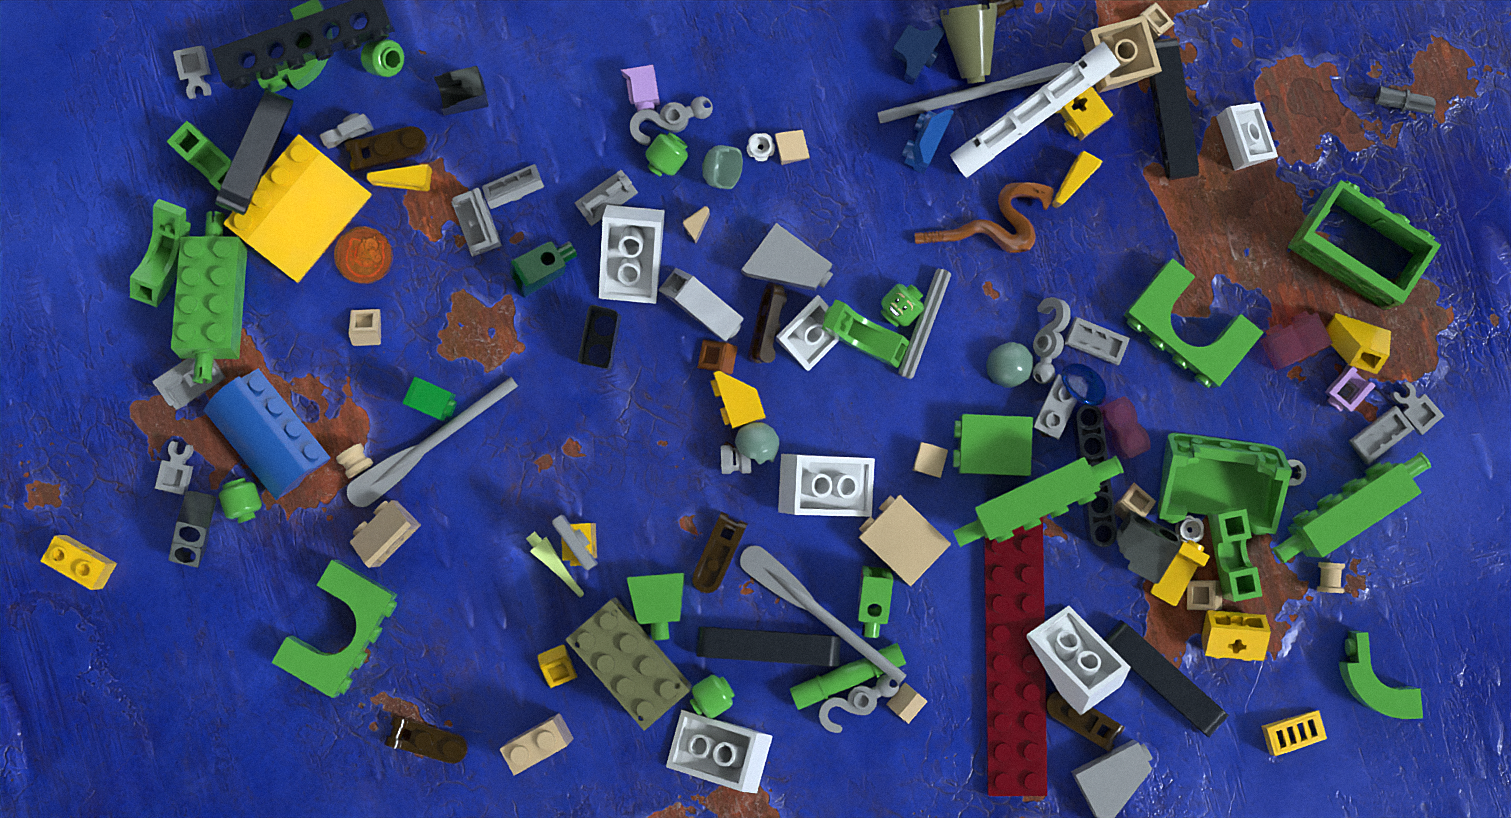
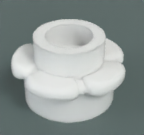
M766 133L752 135L748 140L749 145H747L749 156L755 157L757 161H765L769 156H772L775 152V144L772 143V137ZM763 145L764 148L760 150L758 146Z
M1187 515L1186 519L1176 524L1175 532L1180 535L1181 542L1187 543L1189 539L1199 542L1204 535V525L1199 518ZM1188 527L1192 528L1191 533L1187 531Z

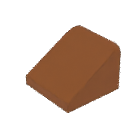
M703 340L697 368L732 374L737 346L724 342Z

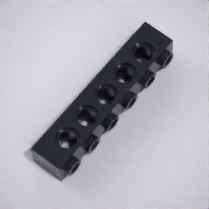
M352 0L211 50L222 82L230 89L238 90L251 85V81L259 78L262 80L272 79L278 76L279 71L288 68L289 70L303 68L308 61L329 59L334 56V52L343 49L345 51L358 49L362 46L361 43L384 40L389 37V33L395 32V28L385 0ZM358 19H367L364 28L354 29V24ZM331 28H339V33L335 38L327 39V32ZM305 37H311L310 45L307 48L300 49V41ZM276 47H283V53L280 57H271V53ZM250 56H255L254 65L250 68H244V61Z

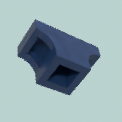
M908 24L891 54L903 63L905 67L903 79L913 85L925 66L930 69L939 54L935 50L943 39L946 30L935 25L930 30L920 31Z

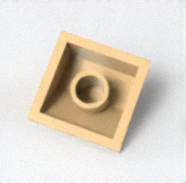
M1146 15L1092 29L1082 38L1086 54L1104 41L1120 63L1118 68L1095 84L1098 93L1132 84L1162 71Z
M391 500L389 503L387 501L381 503L373 512L376 516L369 523L366 521L361 523L352 533L355 537L350 543L368 568L381 566L421 526L398 501Z

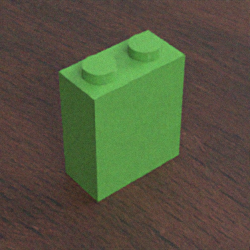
M960 415L959 421H954V438H959L958 450H953V467H958L957 473L1031 476L1033 417Z

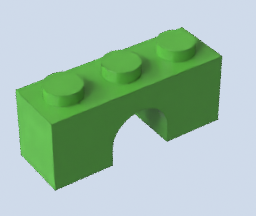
M186 121L167 140V143L206 176L209 182L219 191L233 161L197 127Z
M1232 507L1207 512L1223 599L1236 602L1261 597L1262 590L1258 569L1251 564L1246 550V540L1252 538L1247 509Z

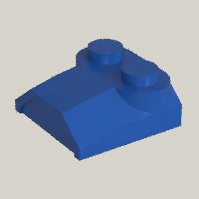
M947 109L938 114L928 111L927 115L920 114L914 127L919 132L914 141L908 140L902 153L903 156L907 157L904 163L912 166L915 171L925 174L954 111Z

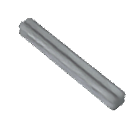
M938 268L934 274L923 304L924 310L919 315L898 372L902 377L908 379L914 377L951 277V273L947 270Z

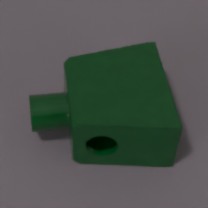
M549 241L511 261L510 275L525 298L562 276L566 269L565 263L577 257V253L570 241L557 248L552 241ZM548 261L552 265L547 266L544 265L542 262Z

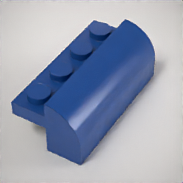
M259 368L242 378L238 376L229 382L209 400L204 408V412L275 500L298 487L307 475L326 464L331 458Z

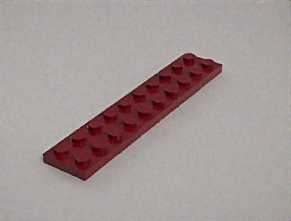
M1043 516L1040 517L1041 524L1026 531L1023 526L1012 530L1013 537L1000 543L997 542L996 538L989 540V538L984 536L988 796H1047L1046 675L1044 666L1026 638L1028 633L1045 622Z

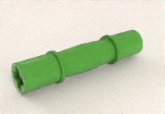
M898 643L878 650L881 655L896 667L906 664ZM865 657L843 665L821 677L816 675L815 678L789 689L798 710L821 700H827L829 695L854 687L874 676L879 678L885 672Z

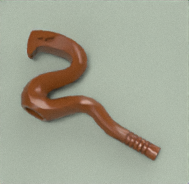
M1016 182L1006 185L1001 190L998 196L999 208L1005 218L1015 227L1016 234L1014 235L990 220L979 219L973 220L957 229L915 233V244L959 241L975 233H984L1008 253L1030 251L1036 240L1034 227L1024 215L1014 209L1011 201L1016 197L1032 198L1039 200L1042 203L1043 210H1047L1053 198V188L1038 183Z

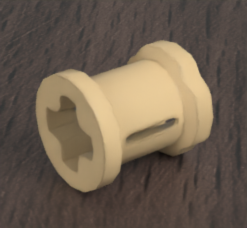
M1318 562V567L1321 568L1320 586L1317 587V591L1344 593V588L1341 587V575L1345 564Z

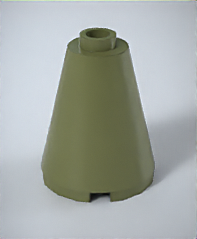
M989 3L990 9H987V5L982 4L950 8L949 15L947 10L939 11L940 19L944 30H946L945 33L961 79L967 78L968 84L984 82L985 75H990L997 3Z

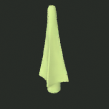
M535 531L528 536L526 540L533 547L530 552L556 573L577 596L582 597L584 592L569 574L547 537L542 540Z

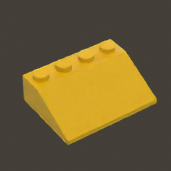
M298 134L261 178L245 215L232 212L223 224L299 283L372 194Z

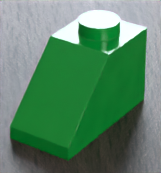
M414 377L403 404L444 421L446 416L451 417L457 401L454 400L456 394L418 377Z

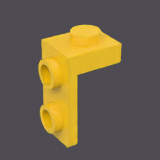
M1190 539L1187 543L1181 542L1178 553L1160 582L1153 584L1150 593L1172 606H1176L1197 567L1205 566L1210 557L1203 552L1204 547Z

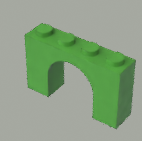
M1172 258L1160 269L1124 313V316L1128 319L1127 324L1139 333L1143 331L1151 337L1149 342L1160 351L1165 349L1173 355L1172 361L1184 370L1189 368L1196 374L1195 380L1206 388L1210 386L1212 388L1220 387L1264 332L1242 314L1233 317L1210 345L1195 347L1183 342L1172 328L1171 310L1175 301L1195 276Z
M338 559L331 560L317 586L341 599L352 609L356 618V633L352 642L342 652L330 654L322 652L292 635L285 638L271 662L331 698L339 696L340 693L344 695L353 681L350 675L355 667L359 669L368 655L364 651L370 642L374 644L383 629L380 627V624L385 616L389 618L395 610L397 602L394 600L398 595Z

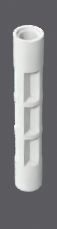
M1103 41L1048 84L1042 86L1041 89L1014 109L1008 111L1007 114L951 153V158L966 178L1053 113L1062 109L1064 105L1090 86L1092 87L1118 68L1120 63Z

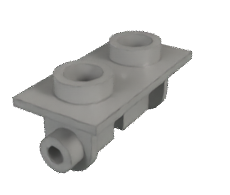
M620 170L576 201L575 205L588 223L593 226L603 219L607 205L621 206L638 194L628 176Z
M1057 374L1033 425L1036 431L1044 435L1048 434L1059 440L1083 386Z

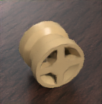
M361 443L352 446L336 457L337 462L345 467V474L348 478L360 474L373 464L371 458L366 457L363 453L364 447Z

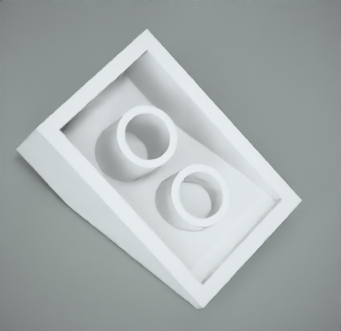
M606 206L602 222L600 299L656 304L663 240L664 210Z
M781 454L778 512L793 515L872 517L875 459Z
M1067 606L1026 636L1060 695L1080 715L1121 687L1131 668L1070 606Z
M681 710L666 767L738 791L757 793L772 735Z

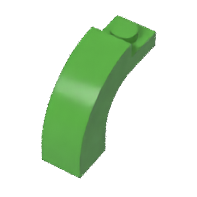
M310 0L290 9L294 20L325 10L319 0ZM332 29L327 32V39H332ZM311 37L303 38L299 43V48H307L311 43ZM314 59L306 62V66L297 70H289L288 68L279 71L278 76L272 79L262 80L259 78L257 80L263 89L271 90V92L287 87L288 82H291L297 90H300L321 73L328 59L322 61Z
M158 199L153 205L152 237L142 262L130 276V298L158 307L170 290L177 276L180 237H189L191 223L186 222L185 208Z
M837 299L825 312L822 330L868 356L897 369L899 368L910 343L903 335L869 321L856 313L846 303Z
M1348 631V639L1345 640V651L1347 656H1350V661H1339V667L1344 683L1351 694L1365 707L1377 713L1400 719L1423 718L1421 688L1413 686L1387 687L1381 683L1372 670L1368 632Z

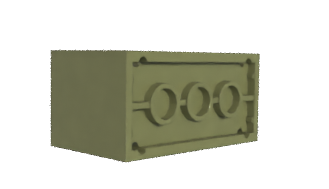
M616 597L606 603L565 639L644 731L691 690L692 684L660 647L652 641V638Z

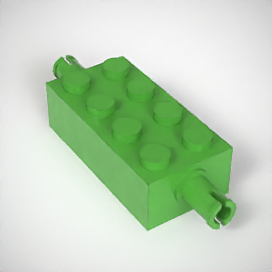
M212 211L206 213L205 236L180 237L171 349L180 359L195 358L192 380L203 384V379L206 384L212 383L213 359H239L247 248L240 237H223L225 214L215 211V216H213Z
M1419 452L1405 463L1391 464L1388 461L1384 464L1379 462L1365 470L1367 474L1365 477L1359 480L1354 478L1341 486L1343 491L1335 496L1329 494L1316 503L1318 505L1316 509L1310 512L1304 510L1292 518L1294 523L1287 527L1292 537L1272 548L1276 557L1281 563H1286L1287 560L1303 551L1306 557L1320 558L1331 553L1421 494L1422 492L1413 478L1431 468L1428 458L1422 452Z
M1116 455L1093 467L1088 465L1085 457L975 507L978 514L977 520L953 530V533L960 547L983 536L989 538V540L996 538L997 542L1000 543L1013 537L1012 530L1023 526L1026 531L1041 524L1040 517L1050 513L1051 517L1054 518L1069 511L1067 505L1075 501L1079 505H1083L1096 499L1095 492L1100 490V483L1115 475L1124 473L1123 468Z

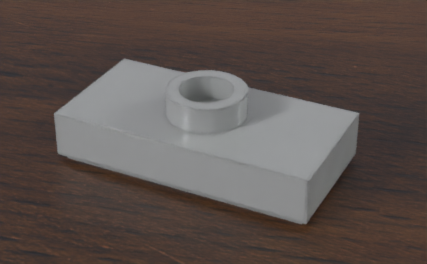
M533 164L483 185L482 189L490 209H494L510 201L519 200L524 195L543 188L544 185L536 165Z
M1074 317L1064 345L1119 366L1130 338L1081 318Z
M1393 406L1348 442L1363 462L1370 464L1414 430V427L1397 406Z
M560 515L552 521L556 530L585 570H590L598 564L586 547L590 542L580 529L575 531L564 515Z

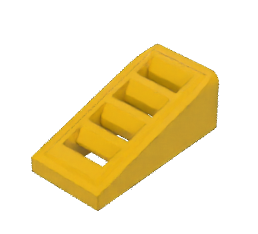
M1086 151L1081 152L1076 157L1057 192L1052 206L1058 208L1063 205L1101 166L1103 161Z
M428 164L371 172L367 174V179L374 186L428 192L430 190L432 169Z
M1319 710L1261 726L1269 754L1273 756L1288 753L1327 739ZM1313 719L1317 732L1316 735H1311L1308 720ZM1299 723H1302L1306 736L1302 739L1297 726ZM1288 727L1292 728L1295 741H1290L1287 731ZM1281 730L1284 744L1281 745L1276 733Z

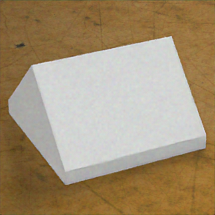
M1260 102L1230 106L1216 117L1234 171L1278 157Z
M819 295L776 336V341L807 371L839 341L822 330L824 315L829 306Z

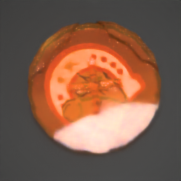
M367 226L355 227L345 233L344 236L342 235L337 241L334 250L335 264L340 273L349 281L361 285L373 284L381 280L389 272L393 262V248L388 238L378 230Z

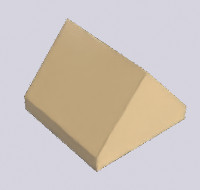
M904 682L886 705L909 724L928 701Z

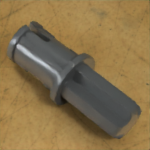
M1379 86L1375 95L1376 105L1380 104L1399 108L1400 112L1410 110L1432 114L1436 105L1433 97L1410 93L1409 89L1400 91Z

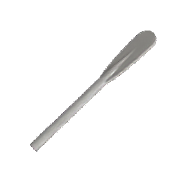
M1059 63L1001 81L877 112L879 122L881 124L1001 91L1050 81L1073 64Z
M510 377L418 445L392 455L354 479L347 488L349 501L358 507H366L399 482L419 462L425 453L518 387L517 383Z
M750 546L743 551L740 557V564L742 569L783 599L808 610L898 684L905 679L907 675L815 602L801 582L760 546Z

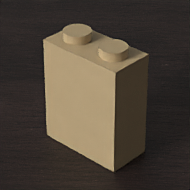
M890 495L879 507L882 513L875 520L870 516L861 525L859 530L862 533L858 538L908 586H912L951 543L901 495H898L895 499Z
M558 713L511 739L500 748V751L513 775H516L565 748L574 738L561 714Z

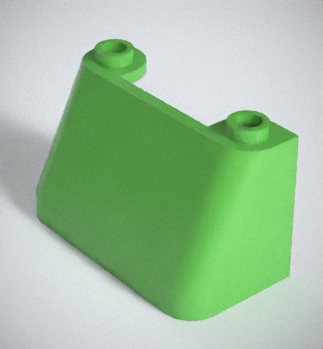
M1170 433L1167 437L1157 511L1159 519L1169 523H1178L1186 519L1187 512L1207 515V512L1239 507L1247 509L1250 531L1257 535H1265L1266 533L1276 534L1292 470L1284 452L1275 446L1185 433Z

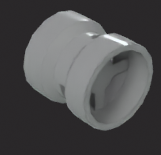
M730 445L721 446L722 474H731L733 471L751 473V458H747L738 452L737 448H732ZM733 454H736V465H733Z

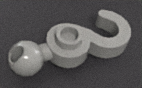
M700 96L695 98L688 107H684L676 102L668 103L662 108L660 114L649 109L640 110L631 119V135L639 144L648 146L651 143L650 137L639 131V126L643 121L650 120L668 132L677 133L686 128L689 118L705 119L709 117L712 113L713 105L707 97ZM710 103L711 107L705 108L704 105Z
M1054 297L1044 299L1037 308L1038 312L1049 314L1054 308L1056 309L1054 321L1044 326L1037 333L1033 342V348L1035 353L1040 356V362L1034 366L1032 372L1035 381L1040 384L1050 383L1055 377V368L1051 362L1052 359L1059 356L1062 352L1064 340L1059 332L1066 328L1070 320L1069 305L1064 300Z
M885 674L878 678L876 686L872 688L866 685H859L851 689L847 700L842 697L827 699L819 709L821 724L830 732L840 733L842 726L830 721L828 718V712L832 707H841L857 715L870 714L877 705V698L881 696H894L899 690V684L890 686L889 682L892 678Z

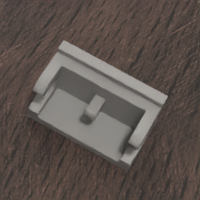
M479 188L452 198V205L472 257L502 246L484 195Z
M187 358L152 382L168 405H173L178 410L226 378L214 359L212 383L206 384L204 379L203 384L192 380L195 358Z

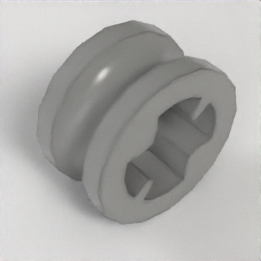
M1287 460L1290 468L1296 467L1298 472H1295V474H1298L1297 478H1290L1288 486L1301 484L1306 478L1305 466L1298 460Z

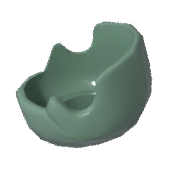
M717 145L707 152L702 163V174L708 185L719 189H732L736 185L743 167L741 151L731 146Z
M1008 342L1000 345L989 354L986 362L987 374L994 384L1002 387L1011 388L1020 385L1029 379L1034 368L1032 354L1026 346L1020 343Z
M750 422L738 430L735 444L738 452L747 458L755 459L758 464H762L766 460L772 463L779 450V437L775 430L766 423Z

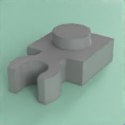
M201 45L173 51L180 80H189L186 89L189 99H196L195 89L198 86L203 89L204 96H210L211 87L203 78V76L211 75L205 47Z
M355 113L344 118V123L337 125L338 128L321 134L320 137L324 146L330 149L345 140H353L374 129L365 114L359 115V113Z
M1404 382L1401 385L1407 392L1406 396L1402 398L1397 392H1392L1390 394L1391 399L1395 403L1403 404L1406 407L1402 411L1403 415L1414 427L1415 432L1418 435H1423L1444 415L1426 394H1421L1417 398L1415 396V387L1409 382Z
M171 441L168 446V453L171 459L170 461H161L155 489L185 495L188 491L193 466L185 465V463L193 454V445L186 444L184 453L180 455L177 452L178 442Z

